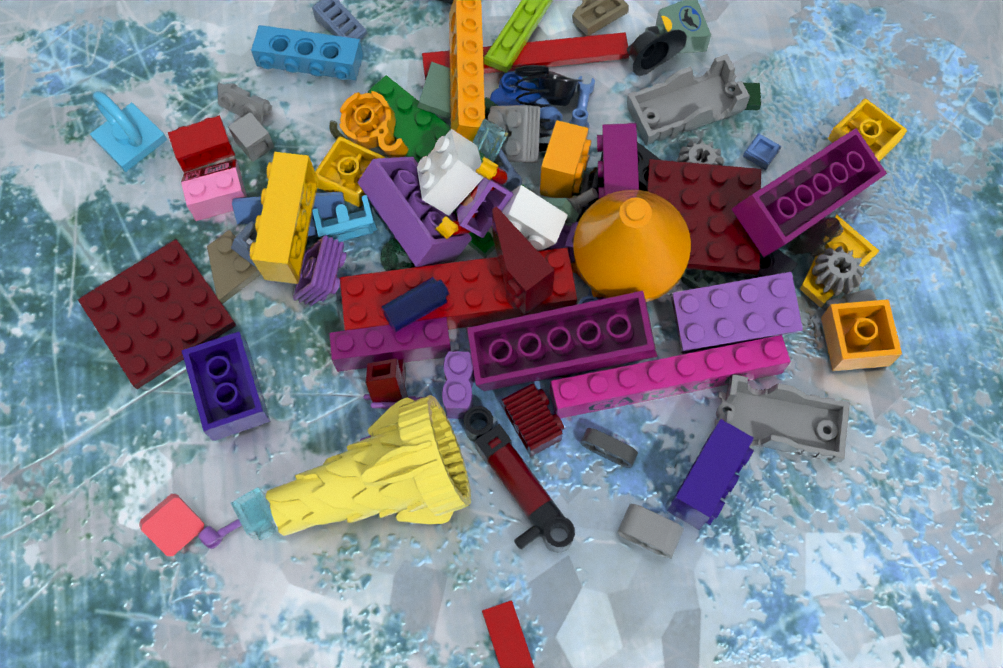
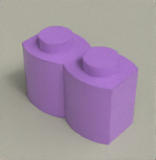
M449 351L444 360L446 379L442 390L444 410L448 419H464L465 413L473 407L472 386L474 383L472 357L470 352Z

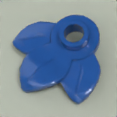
M507 72L500 79L499 88L491 93L490 100L498 106L523 105L516 101V97L530 91L517 88L515 83L523 78L516 75L515 72ZM525 81L518 83V86L523 88L539 89L534 83ZM540 93L520 97L518 100L530 103L542 97Z

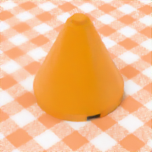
M622 190L600 198L582 215L574 234V258L583 280L602 297L610 298L643 291L646 302H649L669 292L683 276L690 257L691 238L684 218L670 202L647 191Z

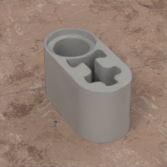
M629 504L617 533L624 539L657 555L672 558L684 528L678 523L642 506Z

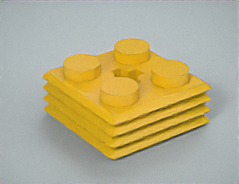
M865 98L833 128L828 140L833 143L857 128L878 161H880L901 141L907 129Z
M339 136L315 171L319 180L317 188L326 192H342L345 201L361 207L363 205L361 196H364L365 193L357 182L372 159L385 157Z

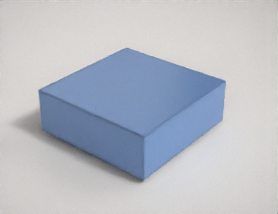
M758 133L744 152L743 157L766 170L782 146Z

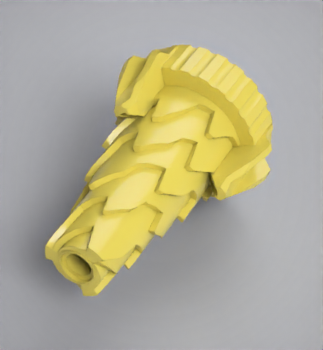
M432 395L415 401L408 397L401 399L368 428L367 431L371 435L370 438L348 445V451L327 458L323 465L296 474V480L268 490L266 499L270 503L272 517L278 527V532L286 536L316 525L345 520L348 523H353L379 514L380 518L395 513H397L396 519L398 522L430 525L449 522L454 511L470 506L471 489L465 462L452 426L437 399Z

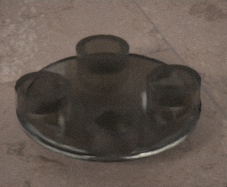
M824 217L788 242L786 247L791 255L809 253L812 257L818 256L826 250L825 245L842 234L843 228L837 218Z

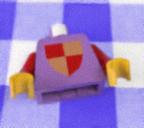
M483 157L482 164L475 171L484 178L456 208L457 220L452 221L445 216L442 219V223L435 228L444 238L449 239L452 235L470 232L484 238L492 226V209L497 206L502 212L514 195L513 192L502 186L507 181V173L488 158Z

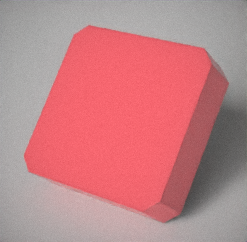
M170 494L140 520L139 527L166 556H174L204 529V523L178 494Z

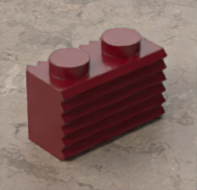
M533 383L502 399V408L530 457L560 442L563 435L562 430H564L560 417L556 413L552 415L547 408L549 400L542 389L537 390Z

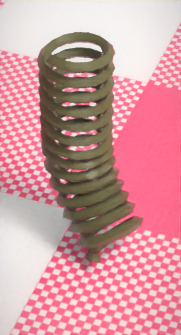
M331 120L329 129L334 138L337 139L339 136L345 138L337 129V122Z

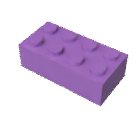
M414 157L372 159L357 183L394 234L396 240L401 244L409 259L416 267L455 261L472 240V237L467 233L452 235L449 239H446L435 230L442 223V219L445 216L452 221H456L457 217L453 212L448 216L422 200L417 172L418 163Z
M792 272L673 292L671 295L681 353L778 335L795 334L803 331Z

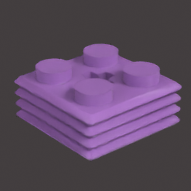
M325 235L305 251L299 284H296L293 295L294 301L299 300V303L304 302L305 305L309 303L311 307L319 301L324 302L330 293L335 294L340 285V278L337 277L338 269L342 268L347 256L346 252H343V241L339 243L338 239L334 240L333 237L328 238Z

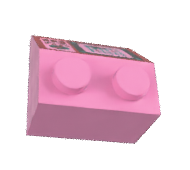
M237 159L183 174L181 184L186 205L196 221L234 211L232 200L234 198H247Z

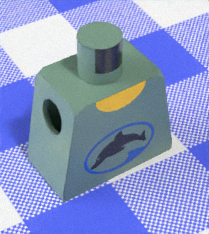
M683 0L660 9L657 15L656 26L645 28V32L652 31L661 35L671 30L679 29L684 31L687 40L683 49L678 54L706 52L711 38L710 30L698 0Z

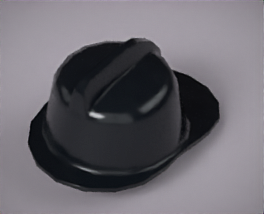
M678 29L661 35L647 31L639 35L627 48L629 56L634 61L633 72L635 75H646L676 56L686 43L687 36L685 32Z
M549 71V77L538 78L539 89L550 90L549 92L540 93L541 97L546 98L551 105L568 106L575 94L577 82L583 81Z

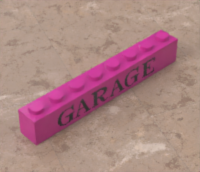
M778 335L553 380L550 384V396L554 413L561 419L728 385L733 374L748 377V381L779 375L784 372L791 361L783 337Z

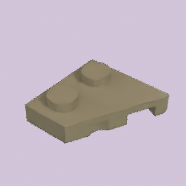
M582 0V4L572 14L573 23L589 36L629 13V5L624 0Z
M230 230L207 246L216 296L221 304L225 303L261 275L255 266L231 249L236 236Z

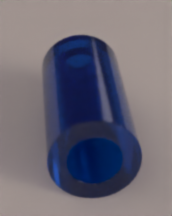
M432 277L381 306V310L396 333L446 304V296L449 295V291L441 279L436 281Z

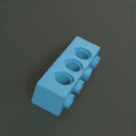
M263 25L258 26L251 49L256 65L264 69L273 68L286 70L291 73L301 72L314 76L336 77L340 80H357L363 58L360 39Z

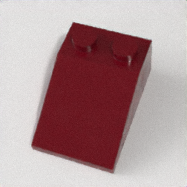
M496 206L492 209V235L506 290V299L514 309L519 308L526 315L552 295L555 269Z

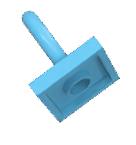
M101 91L93 93V101L107 121L90 133V136L125 172L167 141L165 134L132 102L121 110L105 93Z

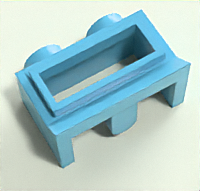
M367 195L361 196L365 210L349 214L346 206L340 204L336 207V218L323 221L318 208L312 209L318 237L322 238L327 235L328 238L333 237L334 240L338 239L339 242L374 233L373 231H376L377 227Z

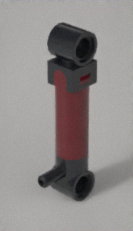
M482 406L470 408L464 415L466 436L475 442L477 452L485 463L491 466L533 525L514 539L516 546L522 550L541 536L545 546L550 551L559 553L568 550L575 536L573 523L562 514L512 446V440L502 426L498 424L494 427L492 413ZM475 420H483L487 423L481 430L471 427ZM554 528H562L566 531L567 538L564 541H555L551 537L550 532Z

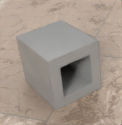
M251 112L237 118L234 123L228 126L234 141L252 162L274 148L268 131Z

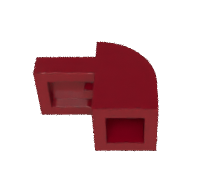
M395 358L367 363L366 385L372 402H398L408 397L405 387L406 367L403 359L397 360Z

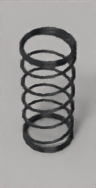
M527 65L515 69L516 75L526 77L518 80L515 86L521 90L530 91L517 96L516 101L518 103L528 106H539L540 108L550 107V104H533L518 100L526 95L550 91L549 89H528L518 86V83L525 80L549 77V68L547 66ZM540 119V123L551 121L550 119ZM539 133V138L551 136L548 133ZM539 143V152L546 151L549 143Z

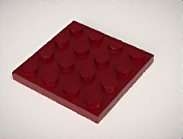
M650 159L648 164L647 192L656 194L670 202L684 218L690 233L691 252L686 268L757 275L760 270V251L731 208L761 189V169Z
M177 239L77 299L136 389H139L184 360L181 350L214 340L236 326Z

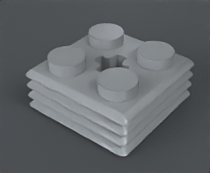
M531 105L491 106L488 124L508 161L537 163L539 154L540 107ZM489 140L487 143L488 159L494 162H502Z

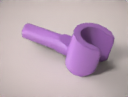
M240 517L218 531L208 526L200 532V541L208 548H216L222 542L223 537L242 526L244 522Z

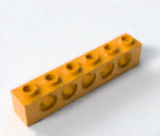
M453 0L449 12L451 129L478 146L485 130L481 0Z

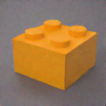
M556 120L541 166L540 195L551 198H572L574 193L579 194L583 180V170L586 171L590 157L588 154L592 140L587 139L589 128Z
M889 299L830 304L821 317L832 371L891 366L902 355Z

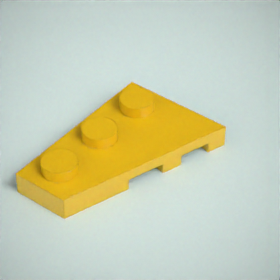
M837 214L800 287V290L820 308L834 296V293L831 289L824 293V285L815 284L818 276L812 274V269L819 255L823 254L829 247L835 251L837 247L842 246L845 253L853 250L852 256L854 258H862L859 266L864 267L879 252L875 246Z

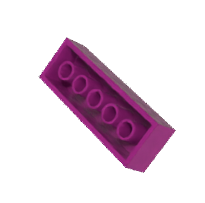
M855 128L731 209L762 256L765 257L793 240L887 173L857 128Z
M643 291L467 328L475 383L483 391L657 357Z

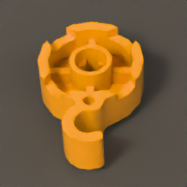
M375 91L361 95L357 92L346 99L340 108L342 114L339 125L350 141L367 149L380 146L388 158L404 157L407 154L408 147L403 140L398 138L395 142L393 135L396 125L395 113L382 95Z

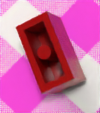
M220 115L168 132L175 157L184 173L235 156Z

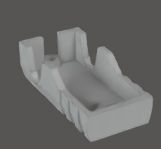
M728 54L715 58L710 69L701 77L693 76L692 68L688 67L677 71L664 83H658L650 88L646 87L638 92L628 94L627 108L646 146L654 143L655 140L661 141L666 139L667 136L678 135L681 131L684 133L739 114L746 109L750 95L742 81L735 82L737 77L734 73L735 67Z
M734 374L728 382L727 393L719 392V398L722 399V403L717 408L716 416L718 420L715 419L714 425L716 426L719 420L722 419L754 437L750 446H760L789 453L798 452L799 455H813L814 458L818 459L828 458V461L842 462L844 460L850 402L835 401V399L827 397L820 398V396L812 394L805 395L804 392L793 386L779 383L769 389L758 390L748 385V377ZM727 407L731 411L728 410L725 414L723 412V408ZM827 427L830 430V434H825L823 428Z

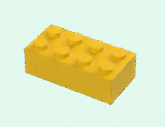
M274 152L273 161L267 165V178L269 180L267 188H263L261 194L263 209L261 215H258L256 218L255 229L257 237L256 242H252L250 246V259H252L257 270H259L265 280L299 284L319 180L308 155Z

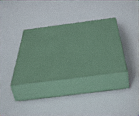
M431 62L417 108L451 119L450 68Z

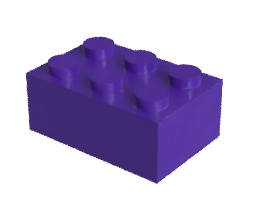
M239 331L181 350L203 432L212 441L271 422L248 344Z
M720 419L709 435L667 511L698 530L705 523L711 525L725 504L720 499L726 498L740 477L735 472L739 473L754 452L749 447L754 437Z

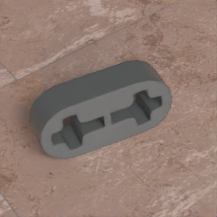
M587 428L580 441L581 445L586 449L626 468H631L638 456V452L633 447L593 428Z

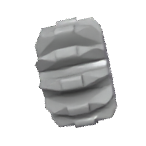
M701 138L698 144L690 140L687 147L683 146L680 149L676 162L723 166L724 158L720 157L721 149H713V141L707 145L704 144Z
M842 246L837 247L835 251L829 247L823 254L817 257L812 274L818 276L815 284L824 285V293L831 289L835 297L840 295L841 292L847 295L861 284V277L864 274L865 268L859 266L862 258H854L852 256L853 250L845 253Z

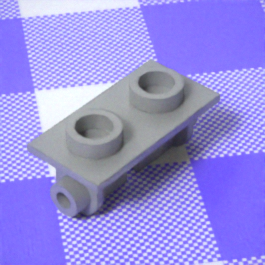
M220 82L218 83L219 106L241 117L251 112L263 125V115H269L272 111V105H270L268 100L256 95L250 97V92L237 87L234 83H227L225 85Z

